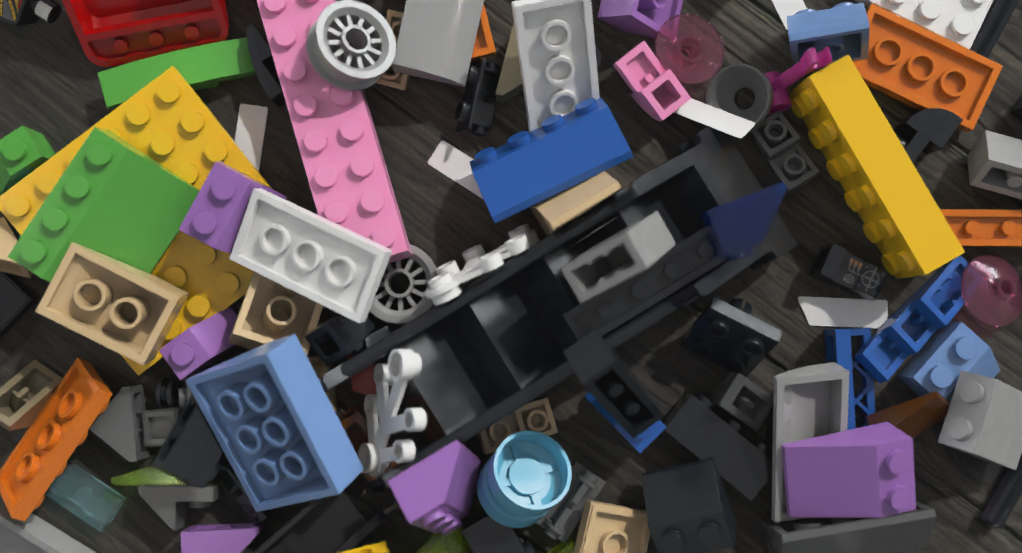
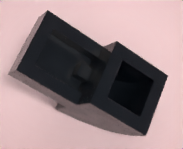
M930 108L901 121L893 128V131L901 136L898 139L912 163H914L921 152L929 155L941 150L963 119L951 111Z

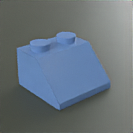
M844 2L830 9L819 11L805 9L797 12L795 15L787 16L792 66L800 61L804 52L815 47L816 53L829 47L832 63L848 54L852 61L868 59L870 27L864 3L853 4L851 2Z
M949 322L947 326L939 328L933 333L919 352L913 355L896 376L919 397L937 391L951 403L961 370L995 378L1001 370L988 344L963 322Z

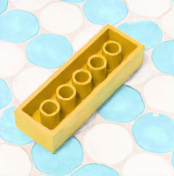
M849 54L810 75L789 93L793 112L798 118H803L809 129L808 136L815 148L821 149L828 161L826 162V167L833 179L839 180L846 192L844 194L846 203L851 210L858 212L864 223L863 231L866 237L872 243H876L883 255L881 257L882 264L891 275H894L896 279L926 275L965 253Z

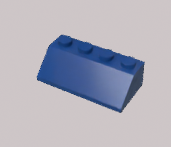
M595 98L586 99L578 103L574 111L564 116L560 114L551 116L541 123L542 127L529 133L527 131L518 132L507 140V144L496 149L494 147L483 149L474 156L475 159L470 161L472 174L495 223L634 157L609 107L602 98L597 100Z

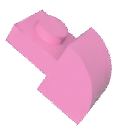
M645 41L640 42L612 64L632 90L631 96L648 115L657 121L665 120L691 99L670 69L665 70Z

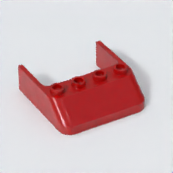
M62 0L85 56L93 64L101 67L126 64L172 51L225 41L230 27L225 0Z

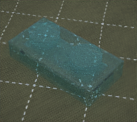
M69 459L63 473L54 479L45 492V495L100 532L107 529L127 499Z

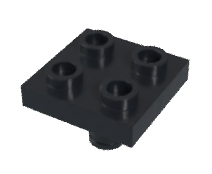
M713 297L684 334L680 346L692 351L697 356L704 357L726 368L729 372L740 373L747 377L779 343L782 331L750 315L752 305L748 301L745 303L743 311L740 310L744 299L735 298L730 300L728 304Z

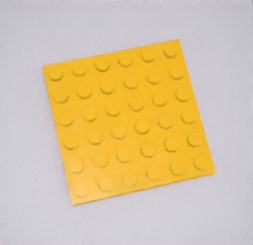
M171 66L0 196V211L18 233L22 235L94 127L110 130L199 190L216 161H222L270 188L271 186L178 69ZM180 231L151 273L189 293L161 348L188 328L220 311H224L246 294L254 271L230 260L231 254L215 249ZM158 351L155 359L145 365H141L121 355L138 376L163 358L162 354Z

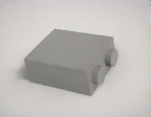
M656 211L596 244L561 267V270L578 300L582 303L647 269L672 249L676 242L660 214Z
M961 370L938 443L979 459L1016 470L1022 454V391L998 379Z

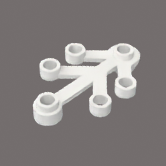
M528 224L508 232L510 239L488 254H485L481 244L467 249L462 253L466 264L461 271L455 260L439 266L435 269L438 276L427 282L429 288L424 291L426 298H431L434 305H440L457 297L462 293L459 284L497 269L504 264V259L520 254L539 242L535 230L530 229Z
M393 349L389 355L388 363H378L375 366L374 381L377 394H368L364 400L368 443H363L360 446L358 458L364 468L362 473L369 474L372 477H377L384 473L390 462L411 463L415 458V445L411 439L396 440L392 447H386L391 434L405 430L407 432H420L426 427L427 417L423 408H407L404 414L397 415L408 380L418 376L422 368L420 355L414 353L411 349ZM388 386H392L390 395H389Z

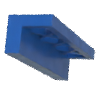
M871 328L824 329L825 362H835L849 371L848 430L856 428L855 405L865 416V423L861 427L868 426L866 416L875 413L873 376L863 366L861 369L857 365L859 361L855 357L852 360L851 336L860 335V346L862 348L871 338ZM853 369L863 377V387L855 396ZM862 398H864V405L860 402Z

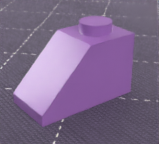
M228 307L224 311H220L188 328L159 349V352L180 380H186L205 371L207 365H213L238 347L228 343L238 315L232 307Z
M265 521L259 524L257 522L192 525L181 532V553H243L263 532Z

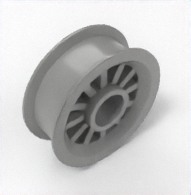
M341 0L328 5L321 12L318 20L309 30L306 49L313 68L325 81L340 89L357 91L375 84L381 75L388 70L395 58L396 41L389 23L377 10L359 1Z
M409 244L413 256L409 257L404 269L402 260L396 261V269L393 268L391 263L386 266L389 273L383 274L385 280L380 282L379 287H385V290L375 295L370 308V312L383 321L408 323L428 311L433 305L431 298L427 299L425 294L415 289L416 285H427L426 289H428L429 285L427 282L438 276L435 271L436 266L423 250ZM416 261L421 267L410 273ZM425 272V280H415V277ZM397 274H406L410 280V286L406 292L396 294L391 288V280ZM412 293L422 297L418 304L411 296ZM390 294L386 305L382 304L380 300ZM396 298H398V311L391 309ZM404 298L408 300L412 308L405 310Z

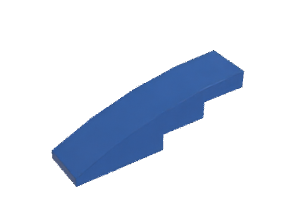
M961 255L947 262L891 315L854 357L878 383L888 381L908 356L918 353L937 329L947 326L984 279Z

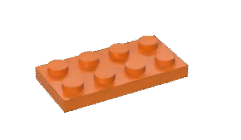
M874 4L867 7L866 14L870 27L868 59L853 61L866 85L920 111L930 108L951 111L963 119L957 129L966 133L972 131L1003 65Z
M77 357L0 469V494L11 518L26 522L32 511L41 505L47 489L54 479L63 473L67 460L73 451L85 441L89 428L97 416L102 414L109 405L110 397L113 395L92 364L86 360Z

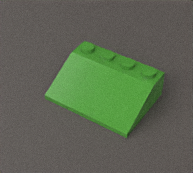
M94 127L7 257L40 278L51 282L72 242H75L151 274L180 232L178 229L200 190L110 130Z

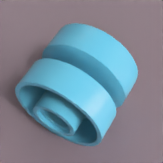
M521 431L510 435L500 444L479 473L477 494L481 506L493 520L501 525L511 528H524L535 524L566 495L572 477L570 461L563 448L548 435L537 431Z

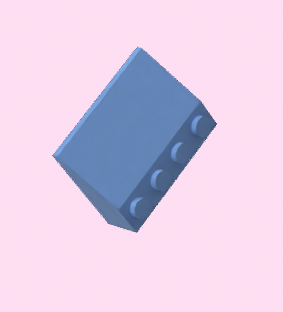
M296 334L268 342L185 380L256 512L338 495L364 470Z

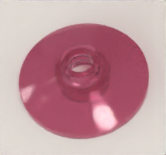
M679 14L671 17L661 26L655 39L657 59L660 61L663 69H670L680 82L687 84L705 82L712 78L722 66L725 52L721 35L709 21L700 16ZM681 49L689 53V58L681 52Z
M983 255L968 263L961 278V293L969 312L979 322L987 326L1000 327L1012 323L1022 310V282L1017 271L1009 262L995 255Z

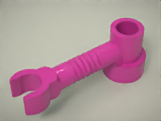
M815 47L807 50L798 63L782 74L779 71L765 73L773 90V102L768 115L774 114L779 110L782 112L792 106L788 92L790 85L808 73L817 71L832 63L829 47L824 48L816 53Z

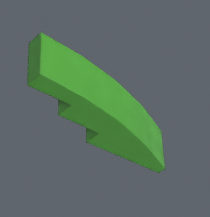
M247 37L181 49L133 61L98 72V78L108 110L120 106L171 66L178 69L194 90L218 87L220 81L255 76L256 72L250 57Z

